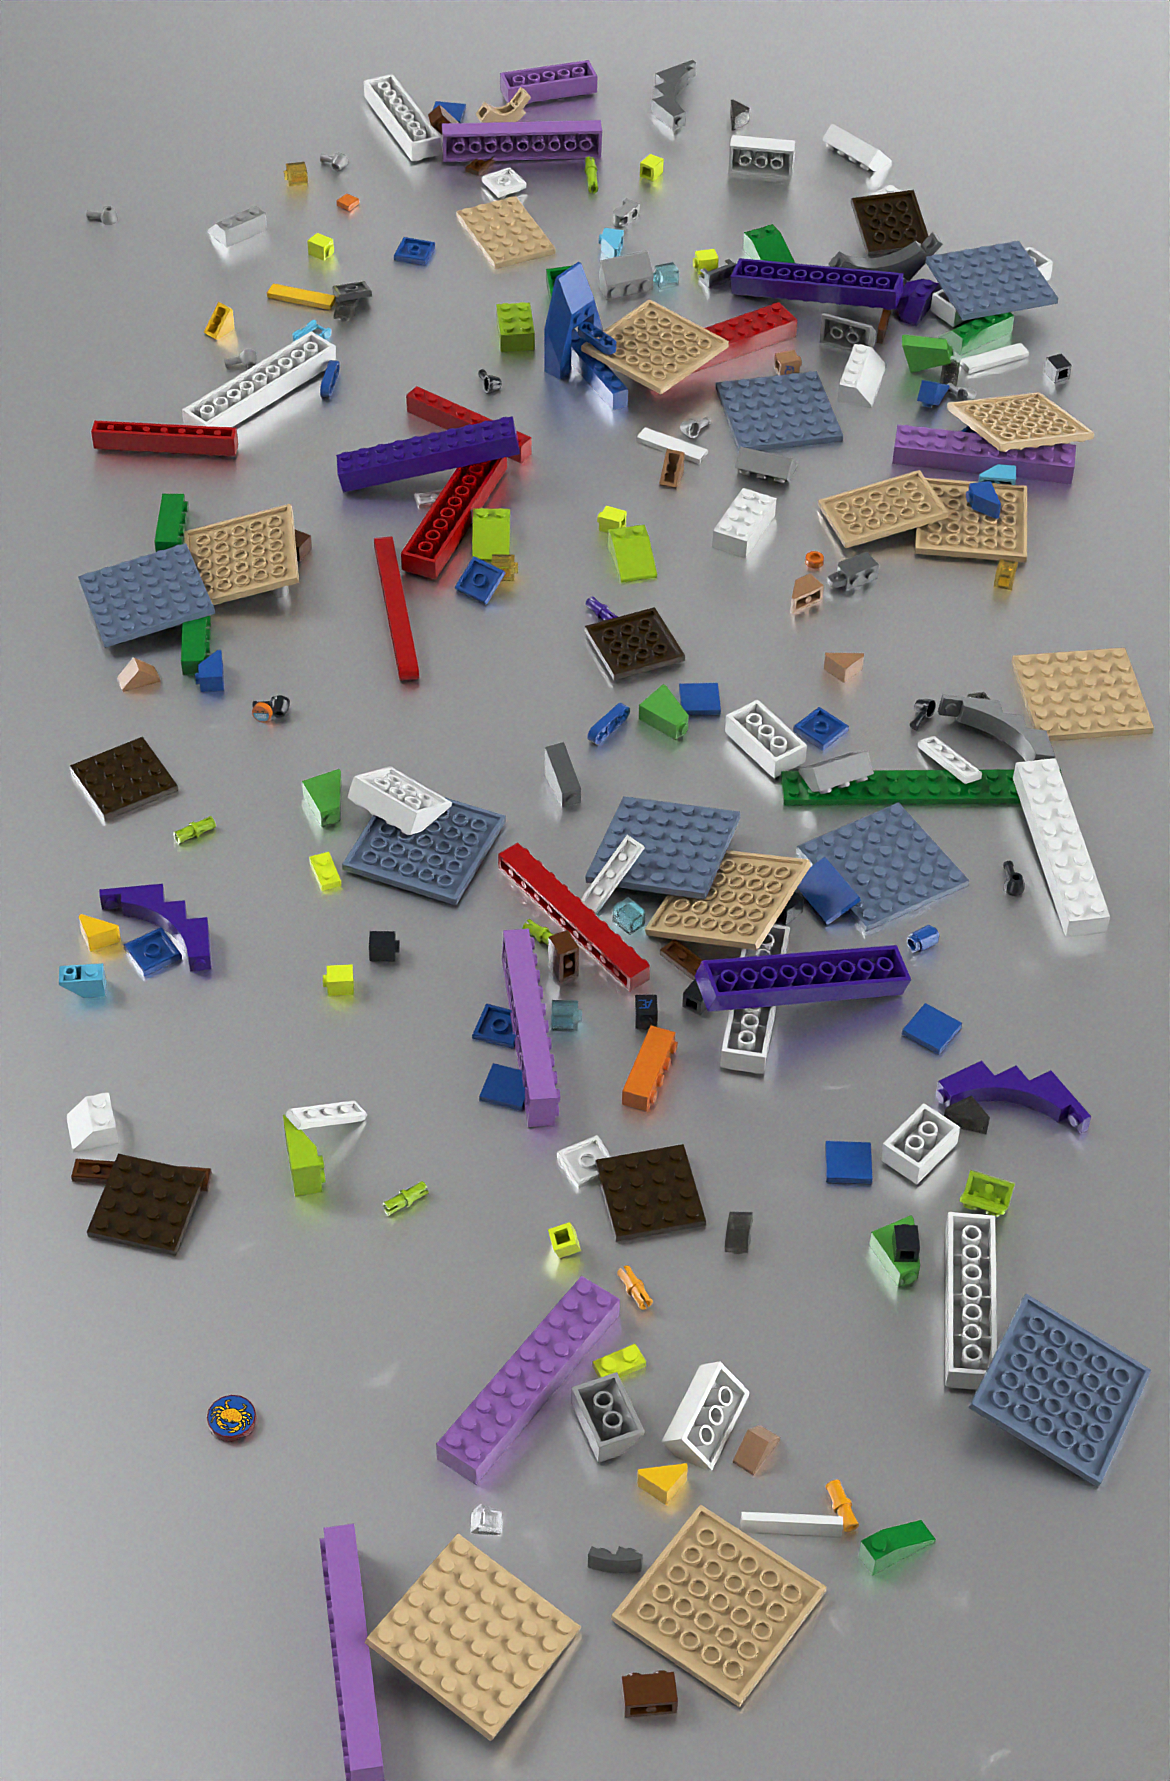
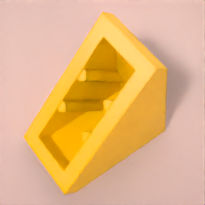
M220 302L217 303L203 332L216 340L234 330L233 309Z
M83 914L79 915L81 932L90 951L120 942L119 925Z
M687 1463L638 1469L637 1485L667 1505L687 1481Z

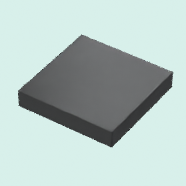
M365 281L332 287L333 293L339 302L372 297V291Z

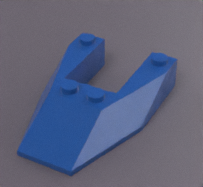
M577 262L556 277L544 328V372L559 380L568 375L572 369V330L581 322H590L603 331L596 303L581 262Z

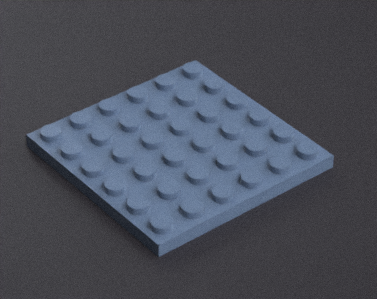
M1020 241L926 257L925 262L962 320L1058 304L1057 295Z
M817 371L716 383L715 388L738 451L740 447L763 451L843 441V433Z
M186 543L78 576L105 648L183 624V622L215 614L214 606Z
M623 796L586 873V883H592L626 835H628L645 848L617 887L705 900L741 818L740 812Z
M444 797L452 802V806L423 831L407 835L398 827L389 825L385 822L386 820L373 815L342 863V870L457 905L505 824L506 816Z
M899 802L798 845L796 850L802 859H809L811 866L826 857L856 892L861 901L850 908L848 912L865 932L969 886V879Z
M1025 1294L968 1408L1098 1487L1102 1483L1151 1369L1030 1295Z

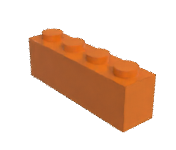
M650 1026L622 1090L623 1105L648 1111L650 1104L655 1103L657 1097L656 1089L662 1086L664 1081L663 1073L665 1070H669L671 1064L670 1056L671 1054L675 1055L677 1051L676 1032Z

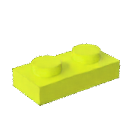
M329 852L309 857L321 891L342 886L340 876Z
M632 1344L592 1361V1367L599 1378L616 1372L619 1378L645 1368L646 1360L637 1345Z

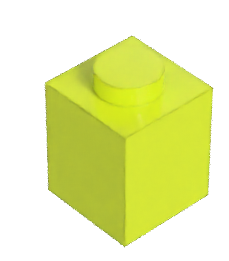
M649 154L640 162V177L650 181L657 179L663 173L664 159Z
M316 233L307 240L308 255L325 261L334 253L332 238Z
M715 249L695 251V258L692 260L693 267L696 268L698 274H703L700 271L703 268L708 272L718 268L719 258Z
M606 506L602 512H599L597 517L599 531L608 533L609 529L625 527L627 511Z
M353 964L327 966V974L323 975V987H327L328 996L354 995Z
M570 1222L548 1229L554 1252L559 1258L581 1251L576 1231Z

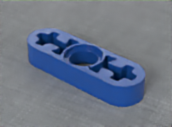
M590 322L578 324V335L604 354L616 352L617 342L615 339Z
M329 361L321 382V397H331L339 375V361Z
M618 703L591 727L587 739L597 745L600 744L626 721L630 714V708L622 703Z

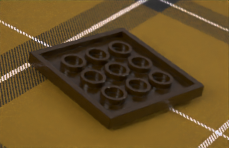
M914 190L851 198V206L867 256L897 252L914 241L922 244L929 236Z
M655 607L585 626L587 637L613 680L685 661V654Z
M143 736L70 765L71 773L104 821L178 791V785Z
M684 1144L595 1160V1167L598 1172L616 1242L706 1225V1218Z
M118 1153L87 1229L88 1237L176 1256L205 1181V1172Z

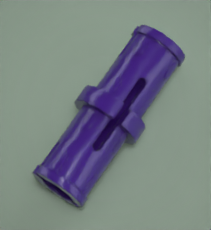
M591 596L586 600L585 605L595 612L599 619L602 618L605 621L618 617L608 609L609 607L606 604L600 603L595 597Z

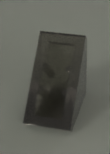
M731 100L730 104L731 130L740 128L748 123L750 119V108L736 100Z
M972 1095L945 1108L944 1117L958 1125L960 1129L987 1134L990 1117Z

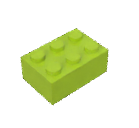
M530 303L496 304V321L501 352L535 350V331Z

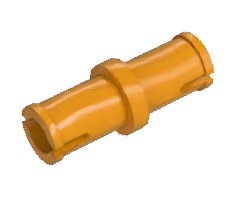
M624 1266L626 1274L620 1268L617 1275L625 1284L628 1295L633 1296L641 1310L646 1309L643 1304L644 1301L650 1307L653 1300L645 1291L644 1283L641 1279H637L630 1266Z
M840 1480L830 1481L825 1487L833 1502V1511L838 1516L843 1517L844 1531L850 1532L857 1529L859 1523L852 1511V1502L846 1497Z

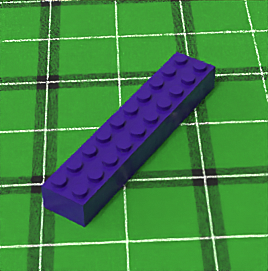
M739 258L731 275L732 294L740 296L750 295L770 297L772 299L781 298L802 300L804 302L812 301L896 310L903 293V273Z
M513 416L502 417L497 420L484 421L461 428H451L438 433L433 432L420 437L414 436L406 440H396L388 444H378L374 447L342 452L336 455L337 473L344 493L518 455L520 450Z
M897 945L702 960L695 974V979L708 1012L902 995L911 981Z

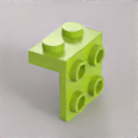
M970 1170L964 1193L960 1196L959 1202L964 1203L963 1207L977 1210L978 1207L986 1210L985 1213L988 1215L999 1217L1000 1214L1004 1215L1008 1210L1015 1183Z

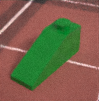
M918 1520L882 1529L861 1540L858 1556L873 1576L929 1546L936 1539L923 1521Z

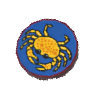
M228 1395L219 1398L211 1405L207 1414L208 1427L214 1437L229 1442L237 1441L238 1438L243 1436L244 1438L248 1436L254 1429L257 1419L254 1405L248 1399L239 1395Z

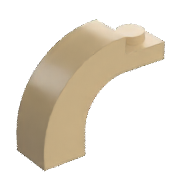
M520 87L506 105L493 107L484 102L475 115L482 123L517 122L525 115L526 112L523 108L531 97L525 89Z

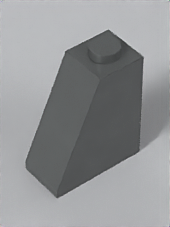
M564 742L545 747V777L561 807L564 808L581 803V787Z

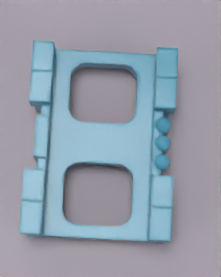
M313 319L307 323L306 327L292 333L293 341L295 342L315 329L322 330V333L316 335L326 339L331 336V328L325 329L316 324V320Z

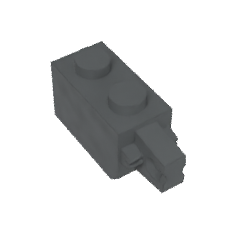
M864 552L839 562L837 572L827 577V583L833 589L843 587L846 591L878 579L879 564L868 552Z

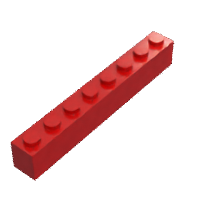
M418 386L406 395L408 413L446 430L479 424L484 421H493ZM517 431L520 454L509 456L508 458L523 463L532 454V437Z
M94 420L91 430L94 449L236 456L238 449L237 428Z

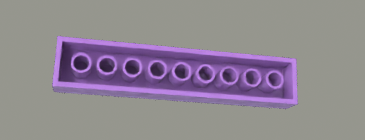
M601 120L442 124L443 162L473 161L474 159L487 161L495 156L493 158L494 161L585 159L590 156V159L591 157L601 158Z
M897 425L892 464L978 474L997 464L1016 466V478L1072 484L1076 445L1059 443L1054 446L1043 445L1038 448L1026 447L1022 450L1010 449L1007 452H1001L992 444H989L983 437L979 436L978 433Z
M529 929L503 930L501 959L509 1009L512 1010L510 1016L513 1035L514 1032L517 1035L515 1038V1049L518 1068L522 1070L523 1086L525 1087L524 1106L528 1127L555 1125V1116H559V1105L557 1102H560V1090L555 1087L557 1085V1072L552 1070V1067H554V1055L549 1052L552 1048L551 1037H547L546 1034L549 1032L548 1020H544L543 1017L546 1016L545 1003H541L543 988L538 986V983H540V971L535 968L537 966V954L532 951L535 950L534 937H530Z
M581 1276L436 1443L437 1460L477 1485L620 1315V1299Z
M354 1524L323 1528L324 1538H319L346 1781H385L369 1646L365 1644L368 1635Z

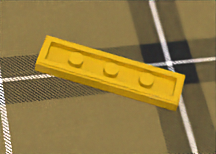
M274 283L267 292V298L331 310L336 302V296Z

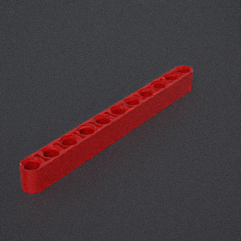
M393 537L374 538L375 555L399 680L419 679L418 662Z

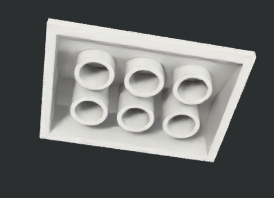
M392 767L354 776L348 794V799L352 800L355 805L364 807L372 815L381 817L386 820L387 824L398 827L407 835L423 831L452 806L451 801Z

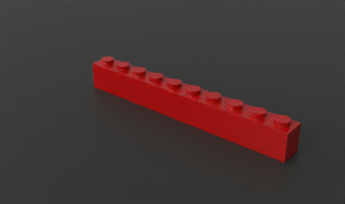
M516 843L498 853V868L565 931L568 930L573 939L629 992L650 980V965L648 961L642 959L633 947L628 946L619 934H615L605 921H601L592 909L586 907L578 896L571 893L565 884L556 879V876L549 872L539 860H536L528 849Z

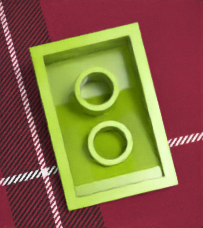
M473 509L472 557L475 556L485 562H509L510 509Z
M645 525L609 529L608 548L621 583L657 578L650 539Z
M283 1115L285 1140L295 1197L322 1192L321 1183L326 1182L323 1156H318L317 1147L301 1129L298 1130Z

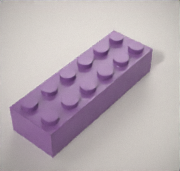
M589 60L500 73V90L507 103L511 101L520 87L525 89L531 98L528 103L561 99L563 97H575L583 94L590 95L597 93V74Z

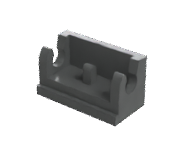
M727 259L725 262L728 265L708 272L705 268L700 269L704 275H699V280L708 288L731 280L736 263Z

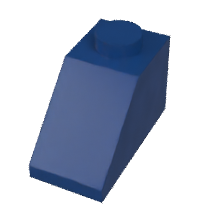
M922 380L917 401L922 402V406L930 408L933 405H939L948 391L949 385Z
M991 481L969 483V490L966 491V500L970 502L972 509L995 519L999 518L1001 503Z
M217 650L198 665L199 673H195L196 685L200 684L201 692L224 691L222 651Z

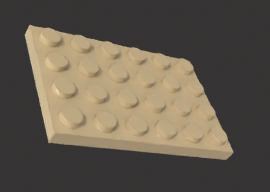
M516 196L456 211V217L494 269L555 254L554 245Z
M920 470L818 500L820 509L845 549L948 518L947 509Z

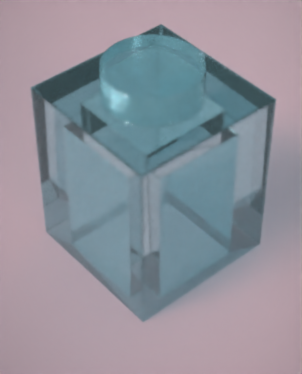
M673 262L654 266L653 281L660 289L679 285V270Z
M627 897L613 907L612 922L631 935L645 925L646 911Z
M552 1000L551 1031H577L578 1022H582V1009H578V1001Z

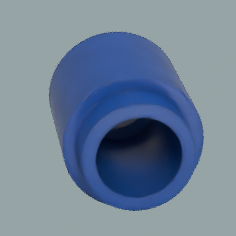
M926 925L912 932L907 937V944L912 952H922L938 944L940 935L935 927Z

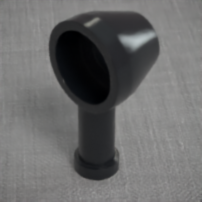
M484 369L478 371V376L484 381L486 393L501 389L502 383L499 377L487 375Z
M282 695L273 696L270 701H260L271 707L275 717H284L290 706V700ZM253 701L252 707H254L258 702Z
M918 699L915 702L914 711L918 715L909 724L913 730H918L925 718L930 719L933 716L936 708L934 700Z
M1006 861L1003 863V868L1008 878L1004 882V891L1009 895L1019 896L1025 889L1023 876L1014 871L1012 861Z

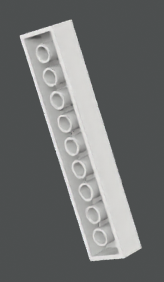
M309 332L182 409L184 425L233 427L327 369L329 361L336 360L335 345L315 333Z
M1056 759L1017 762L1013 781L1065 937L1106 932L1110 914Z

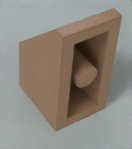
M811 573L795 580L790 610L792 614L823 600L824 585Z

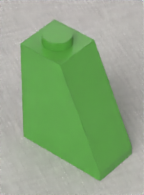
M902 335V347L911 373L951 364V356L954 354L952 346H948L947 339Z
M661 685L639 704V720L674 740H677L688 731L689 715L666 685Z
M340 769L302 781L303 796L321 827L341 821L342 779Z
M912 1215L871 1232L869 1246L897 1287L911 1284L919 1276V1258L918 1262H894L892 1235L894 1225H915Z

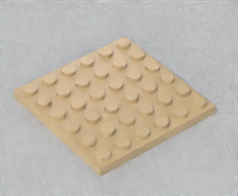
M649 299L603 330V332L616 340L617 347L615 353L604 354L588 342L581 346V351L661 395L728 348L729 341Z
M1040 392L950 402L947 405L948 411L1001 452H1007L1010 449L1022 450L1026 447L1038 448L1043 445L1054 446L1059 443L1070 444V442L1075 441L1085 442L1094 438L1093 431Z
M926 478L947 509L948 518L916 527L915 554L997 561H1027V486L992 483L1001 503L999 518L995 519L973 510L970 502H967L966 491L969 490V483L976 482Z
M291 504L184 531L185 543L213 605L299 583L294 518Z
M1125 648L1012 656V665L1033 729L1046 730L1050 741L1153 733L1154 726Z
M727 850L706 899L668 894L644 929L646 935L758 950L811 867L809 859Z
M700 1504L611 1615V1620L740 1707L825 1594L827 1587Z
M457 1534L369 1634L365 1644L484 1737L492 1741L576 1636L581 1626L460 1534Z

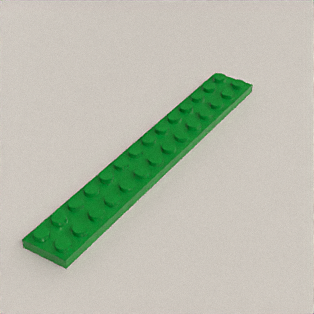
M1015 769L979 770L982 772V778L964 784L948 770H873L874 774L867 776L868 780L856 783V780L849 782V786L843 788L835 786L831 788V792L820 794V791L812 792L799 771L781 772L783 805H894L898 802L901 805L1021 804L1013 781Z

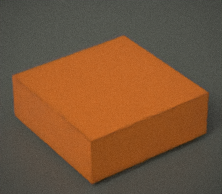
M345 194L337 200V206L348 211L360 204L359 199L350 194Z

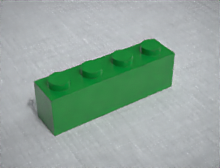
M162 494L154 540L156 552L183 544L184 524H187V514L185 512L189 511V503L185 501L184 494Z
M211 616L183 622L181 647L183 675L199 673L198 665L209 657L207 653H210V642H207V640H211V631L208 629V627H211Z

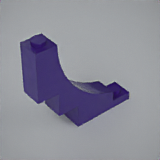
M163 884L99 889L102 910L122 908L123 916L145 920L158 927H162L183 948L189 962L190 971L212 969L208 918L187 919L185 900L165 902Z
M981 1060L939 1080L937 1084L936 1097L948 1110L960 1105L980 1101L1008 1102L1039 1111L1056 1122L1068 1118L1070 1124L1076 1127L1080 1133L1087 1131L1089 1128L1091 1115L1051 1070L1029 1080L1017 1065L994 1075Z

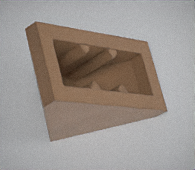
M672 449L666 450L660 485L678 487L684 473L685 452Z
M825 653L824 670L845 683L862 671L864 653Z
M134 657L117 676L123 692L161 682L154 666Z
M761 1425L748 1429L733 1459V1463L754 1475L778 1444L780 1437Z

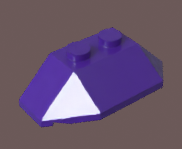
M929 279L906 282L896 308L901 322L917 327L931 308L932 294L942 290L940 284Z

